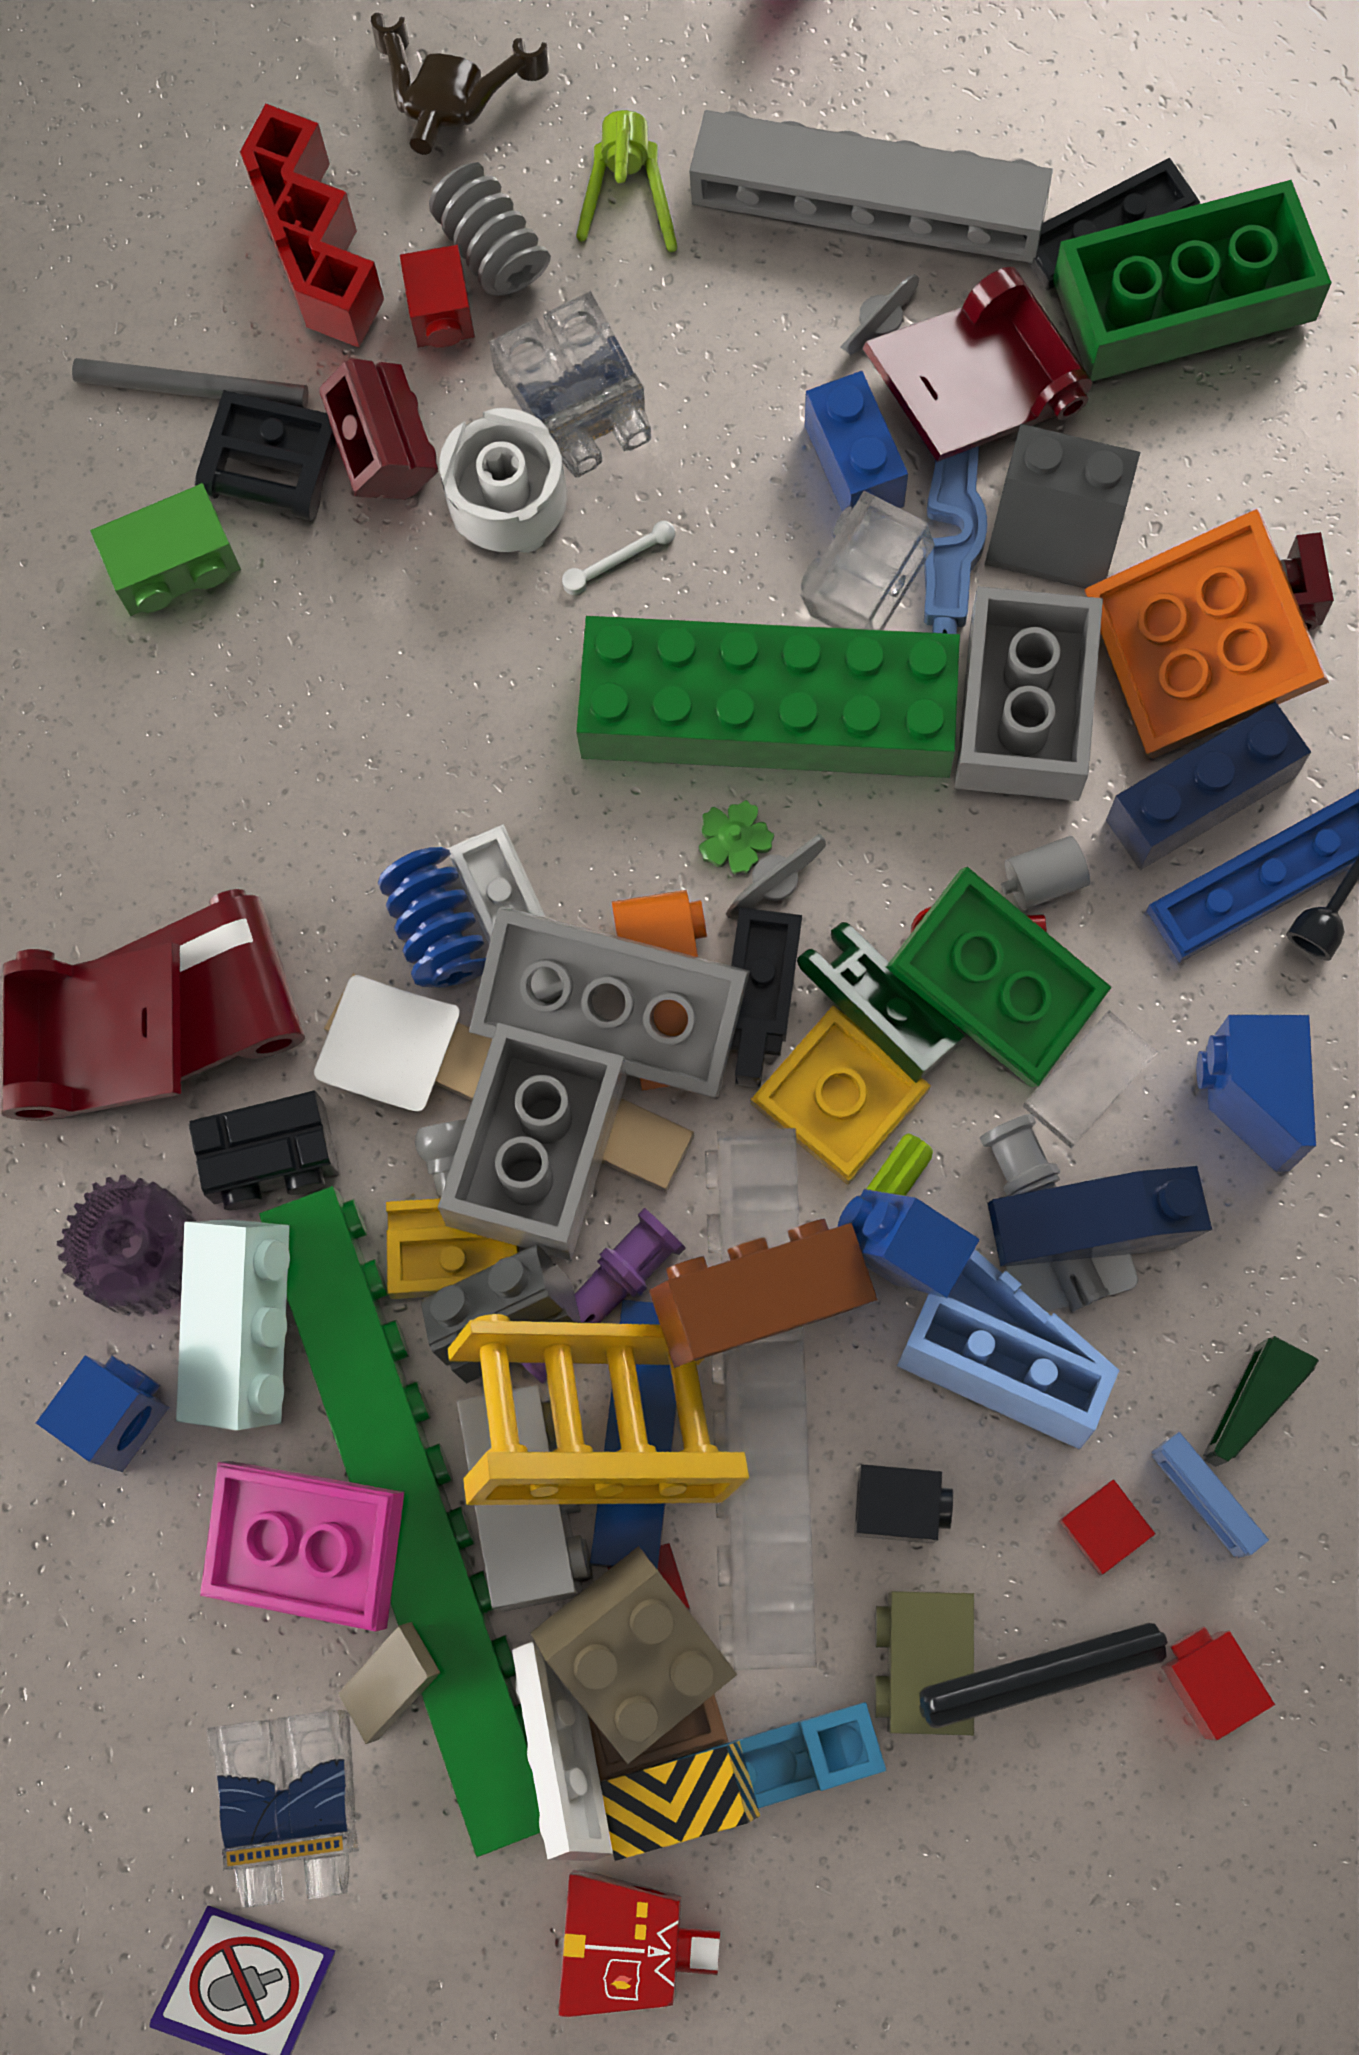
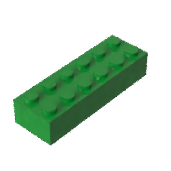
M586 616L576 730L581 759L950 778L956 740L960 634Z

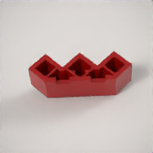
M265 103L240 150L253 192L306 327L360 348L384 301L375 262L347 251L357 229L347 193L321 182L330 162L319 123Z

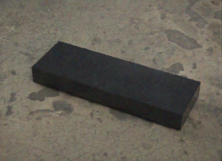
M1169 157L1044 222L1036 258H1033V262L1029 264L1046 290L1055 287L1053 282L1061 241L1198 205L1200 200Z

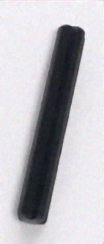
M1141 1624L926 1686L919 1692V1710L930 1727H945L1161 1663L1167 1657L1165 1646L1168 1644L1165 1633L1160 1632L1156 1624Z

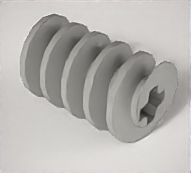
M479 162L469 163L454 169L436 185L429 200L430 213L442 225V230L449 240L453 241L454 245L458 244L460 256L466 259L469 269L475 276H478V282L486 293L495 296L509 295L522 290L539 278L548 267L551 255L545 247L537 246L539 238L532 229L525 228V218L519 211L513 210V201L508 194L501 193L502 186L496 177L484 176V167Z

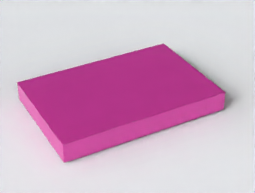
M234 1461L218 1462L200 1596L375 1632L387 1629L405 1492Z

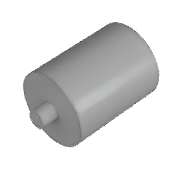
M1068 836L1006 859L1005 871L1008 881L1001 883L1004 894L1007 895L1013 892L1017 903L1025 910L1089 886L1090 874L1079 844L1073 836Z

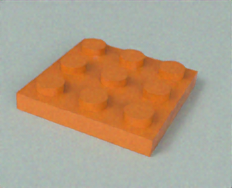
M1258 509L1084 589L1087 597L1103 598L1100 632L1146 754L1152 759L1242 721L1275 701L1279 705L1329 683L1263 516Z

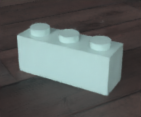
M229 1219L184 1223L177 1422L232 1430H243L281 1423L282 1402L284 1399V1345L287 1331V1273L290 1263L288 1250L289 1225Z

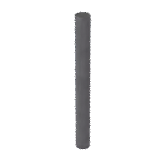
M75 358L72 366L73 381L79 383L221 399L223 390L302 408H306L308 404L307 385Z

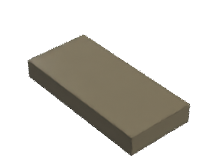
M412 1622L399 1625L342 1688L338 1695L365 1744L379 1740L433 1682L440 1674V1671Z

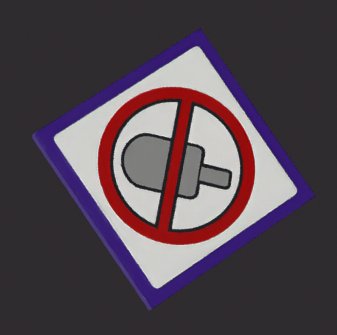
M207 1905L150 2020L149 2027L225 2055H292L334 1959L336 1950Z

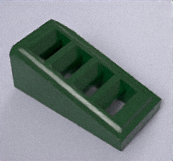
M1276 1336L1257 1344L1203 1454L1205 1456L1204 1461L1216 1467L1235 1458L1315 1370L1319 1360Z

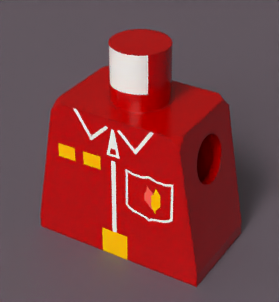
M574 1869L569 1874L558 2016L573 2017L673 2005L677 1972L718 1975L720 1931L680 1928L682 1897L680 1895L585 1870Z

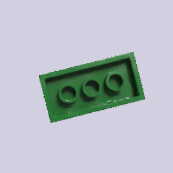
M1292 179L1061 241L1053 281L1084 369L1092 381L1316 321L1332 284Z

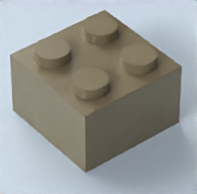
M639 1546L530 1632L545 1661L627 1764L738 1675Z

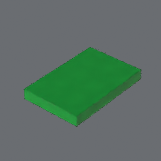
M967 866L959 870L885 967L1030 1087L1040 1085L1112 988Z

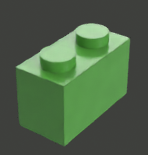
M203 483L90 530L114 589L130 616L140 612L151 613L168 606L173 598L197 588L209 589L218 586L230 574L241 570Z

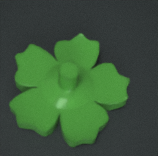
M745 800L739 805H730L728 817L716 807H711L709 812L702 815L704 823L702 835L707 840L699 845V852L703 856V861L713 863L716 867L720 868L726 864L729 858V867L734 875L748 874L751 868L758 863L757 853L771 851L772 841L774 840V833L768 830L765 822L755 823L758 817V807L751 805Z

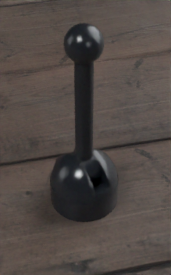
M1359 855L1327 906L1304 910L1296 917L1286 933V936L1293 944L1314 957L1330 961L1342 942L1345 931L1338 911L1359 880Z

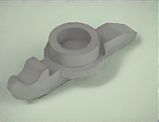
M915 274L908 276L888 296L876 295L864 301L860 308L859 321L861 325L840 348L852 355L863 349L866 341L898 330L902 324L903 311L901 307L910 302L918 286L919 277Z
M816 835L787 858L781 855H769L762 858L754 867L752 873L753 884L737 896L727 910L726 916L728 918L737 916L740 907L753 909L755 904L763 898L777 901L790 896L798 883L797 872L812 862L825 848L826 841L822 835Z

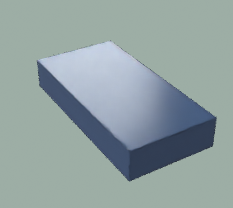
M1180 1432L1169 1437L1152 1451L1153 1455L1151 1457L1234 1557L1250 1556L1269 1541L1267 1536Z

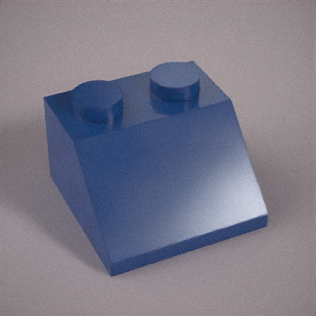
M1228 1015L1214 1035H1210L1206 1051L1198 1052L1196 1065L1198 1088L1208 1089V1109L1276 1172H1289L1316 1147L1309 1015Z

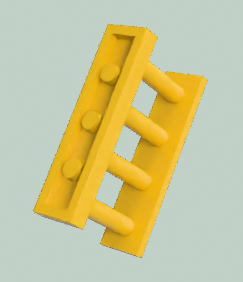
M488 1314L470 1320L448 1348L449 1361L481 1362L491 1449L481 1457L463 1478L466 1505L722 1503L749 1479L745 1452H719L717 1446L710 1444L697 1365L704 1359L674 1368L659 1324L510 1321L508 1316L502 1314ZM509 1362L545 1363L557 1449L553 1452H528L526 1446L519 1444ZM573 1363L608 1364L621 1449L617 1452H593L592 1447L584 1443ZM636 1364L670 1365L684 1448L680 1452H656L655 1446L648 1444Z

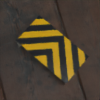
M740 1741L600 1782L615 1861L744 1825L760 1817Z

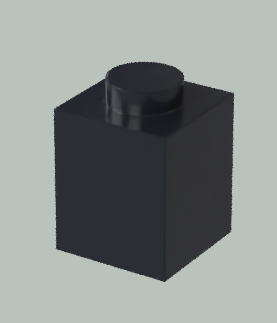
M861 1464L858 1471L854 1537L935 1543L938 1541L939 1528L951 1529L953 1489L941 1488L942 1471Z

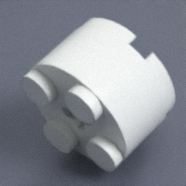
M495 408L484 411V417L474 420L467 425L464 421L454 428L446 439L440 454L439 471L451 518L456 530L461 535L482 548L497 552L520 551L529 553L535 551L543 545L545 538L558 526L567 504V488L560 450L553 437L549 434V429L535 416L512 408Z

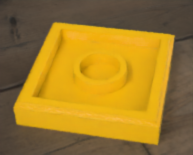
M832 1005L750 1099V1104L844 1183L849 1185L930 1091L931 1085L923 1078L915 1083L850 1018Z

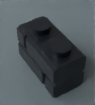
M315 1090L189 1121L188 1125L193 1150L197 1159L196 1164L203 1194L213 1204L223 1203L225 1210H239L258 1205L263 1201L261 1193L286 1187L287 1194L289 1195L317 1191L325 1187L324 1177L339 1174L324 1101Z

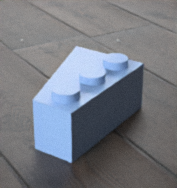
M974 1249L948 1298L928 1294L897 1367L1080 1450L1096 1430L1119 1369L1055 1313L1051 1316L1020 1289L1022 1284L1006 1270L1004 1273L999 1271Z

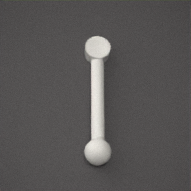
M659 521L648 535L584 570L578 568L568 569L562 576L565 591L571 595H579L585 591L589 580L656 543L669 544L675 537L674 526L668 521Z

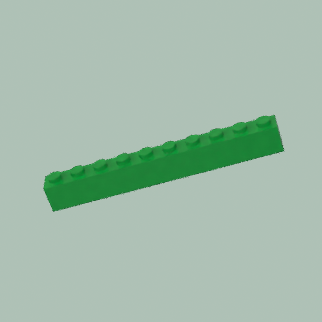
M331 1186L261 1212L259 1216L263 1223L289 1225L288 1250L290 1263L287 1273V1299L349 1482L405 1492L390 1603L398 1626L412 1622L440 1671V1674L421 1695L476 1857L541 1833L539 1827L540 1812L533 1771L527 1757L528 1742L523 1712L510 1677L516 1675L512 1654L513 1648L507 1635L496 1638L487 1612L495 1609L491 1605L486 1573L482 1570L474 1574L465 1549L475 1545L469 1521L462 1506L451 1509L443 1486L453 1481L447 1458L440 1443L429 1446L421 1423L431 1419L425 1395L418 1381L411 1384L407 1383L400 1360L410 1357L406 1340L397 1320L386 1322L379 1302L380 1298L388 1296L384 1277L376 1259L365 1262L358 1242L359 1238L368 1235L355 1199L345 1202L340 1193Z

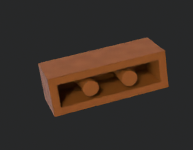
M825 1218L788 1230L790 1242L769 1248L766 1238L762 1237L727 1249L730 1261L708 1267L705 1257L700 1256L666 1268L669 1280L650 1289L649 1292L674 1368L821 1321L878 1300L852 1223L829 1230Z

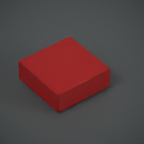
M1114 1479L1059 1520L1060 1524L1099 1575L1105 1574L1156 1534Z

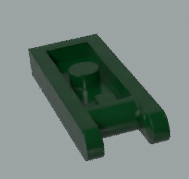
M841 922L831 930V938L843 953L831 963H828L817 951L807 949L797 958L798 966L812 982L917 1083L952 1053L965 1036L944 1015L885 968L889 962L850 924Z

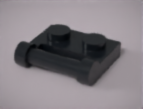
M223 390L197 469L195 486L203 483L211 499H217L220 494L292 510L295 518L313 521L318 513L321 489L336 444L328 414ZM232 458L298 473L300 476L297 486L225 471L227 459Z

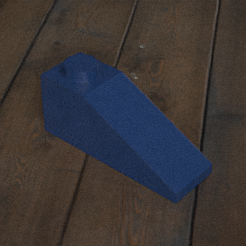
M1197 1166L1136 1171L996 1198L987 1202L1000 1267L1173 1250L1212 1230Z

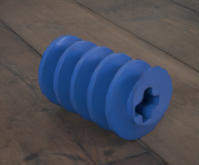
M443 847L420 849L401 857L389 865L380 874L378 880L382 894L389 897L386 903L387 910L391 917L397 919L394 926L396 934L400 940L405 941L402 950L407 962L415 964L411 971L412 978L415 984L421 987L445 988L471 981L483 974L486 958L471 959L470 957L472 953L484 945V941L481 935L463 936L461 933L471 927L476 920L472 912L454 914L453 910L462 905L468 898L465 890H445V887L459 878V874L455 867L437 868L436 865L451 855L450 850Z

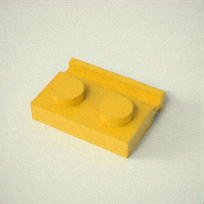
M441 1198L386 1202V1212L388 1214V1230H386L387 1292L391 1299L429 1297L443 1287L453 1285L494 1265L503 1258L519 1253V1246L447 1227L438 1209Z

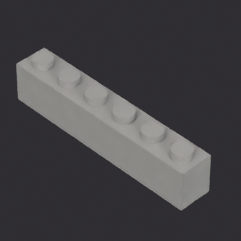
M709 110L704 111L689 170L693 205L1032 263L1033 258H1036L1053 173L1052 168L1040 167L1026 160L1010 162L981 157L966 150L951 152L922 147L915 142L907 140L892 142L864 137L853 131L833 132L809 128L795 121L780 123L750 118L743 113L735 111L721 113Z

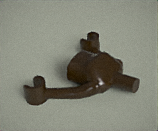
M374 13L371 16V26L376 48L380 53L388 55L397 108L401 113H405L407 117L418 121L409 145L413 151L421 155L430 154L441 127H462L465 124L470 125L474 123L492 95L516 73L523 80L537 81L544 78L549 72L550 64L547 43L542 42L541 47L536 52L526 53L524 39L516 38L512 45L513 55L482 78L481 70L473 62L458 56L436 53L425 57L416 79L411 84L410 70L405 53L409 45L405 17H399V21L394 26L385 27L382 13Z

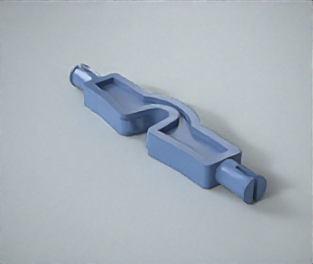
M979 446L938 462L935 460V469L927 503V516L931 520L956 525L962 532L956 536L930 538L924 544L923 557L926 589L924 623L933 625L932 633L957 634V627H963L967 622L970 572L981 558L987 533L986 509L980 495L976 491Z

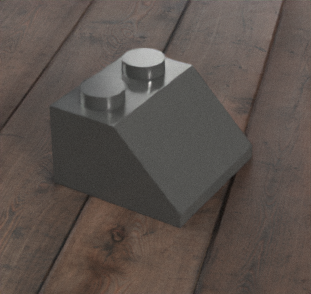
M1020 424L985 565L1080 588H1087L1107 579L1141 452Z

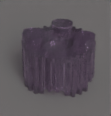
M120 1175L118 1182L112 1177H107L104 1186L97 1182L93 1183V1191L84 1194L86 1202L74 1205L77 1211L76 1215L67 1216L66 1220L71 1223L70 1228L62 1229L64 1238L57 1241V1246L64 1250L63 1253L58 1255L59 1261L66 1264L62 1269L63 1273L75 1280L73 1285L83 1291V1295L113 1312L129 1316L132 1312L142 1317L145 1310L153 1315L158 1314L159 1306L168 1310L171 1308L170 1301L172 1299L181 1301L184 1223L198 1220L191 1215V1209L180 1199L153 1181L149 1184L143 1178H138L134 1182L126 1175ZM137 1235L142 1239L141 1247L134 1256L128 1258L122 1254V1250L132 1247L129 1238Z

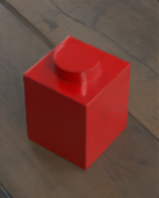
M458 244L400 254L409 315L417 347L433 346L445 348L453 346L461 340L475 338Z
M1203 1626L1191 1632L1170 1646L1176 1657L1161 1666L1205 1739L1217 1741L1275 1705L1230 1631H1219L1210 1635L1206 1627Z

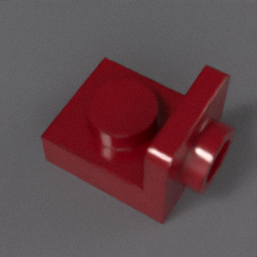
M1321 532L1296 535L1287 559L1281 560L1309 632L1323 624L1334 601Z

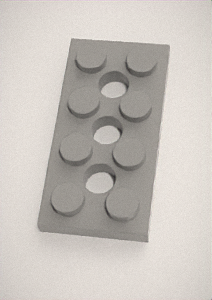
M500 907L498 908L469 1032L493 1038L497 1023L521 1028L624 1056L626 1074L716 1098L720 1093L750 971L526 912ZM541 967L554 969L563 980V994L556 1003H544L538 1000L532 992V977ZM600 984H613L623 992L626 1006L623 1014L618 1019L609 1020L602 1018L594 1010L592 996ZM674 1000L685 1008L688 1015V1024L682 1034L669 1036L659 1031L656 1027L653 1017L654 1010L661 1001Z

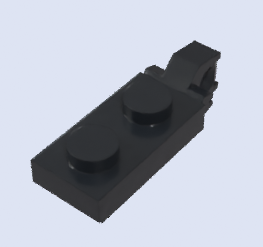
M743 907L739 909L731 966L749 970L750 973L731 1045V1050H738L735 1085L760 1088L765 1054L781 1056L782 1041L786 1042L802 915Z

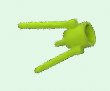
M619 110L610 113L603 120L602 142L594 146V164L580 214L576 238L583 242L588 237L606 167L608 166L615 173L616 182L622 184L626 181L627 175L638 172L642 165H644L666 249L668 252L674 253L678 246L658 166V145L648 141L647 120L637 112Z

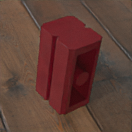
M351 358L344 361L319 387V393L328 414L329 422L355 497L378 498L383 495L384 499L406 500L413 497L438 473L436 451L434 446L428 441L418 413L417 397L410 390L402 364L379 362L374 365V362L370 360Z

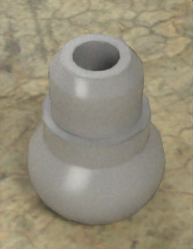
M466 1119L418 1129L416 1133V1150L419 1156L426 1161L428 1173L433 1174L436 1193L439 1198L442 1196Z

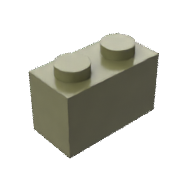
M889 1592L888 1606H876L875 1646L876 1648H888V1676H875V1718H887V1732L974 1736V1718L941 1728H932L926 1719L922 1717L919 1710V1692L924 1687L974 1673V1593Z

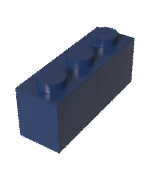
M1275 701L1117 794L1106 821L1141 871L1295 779L1311 754V750Z

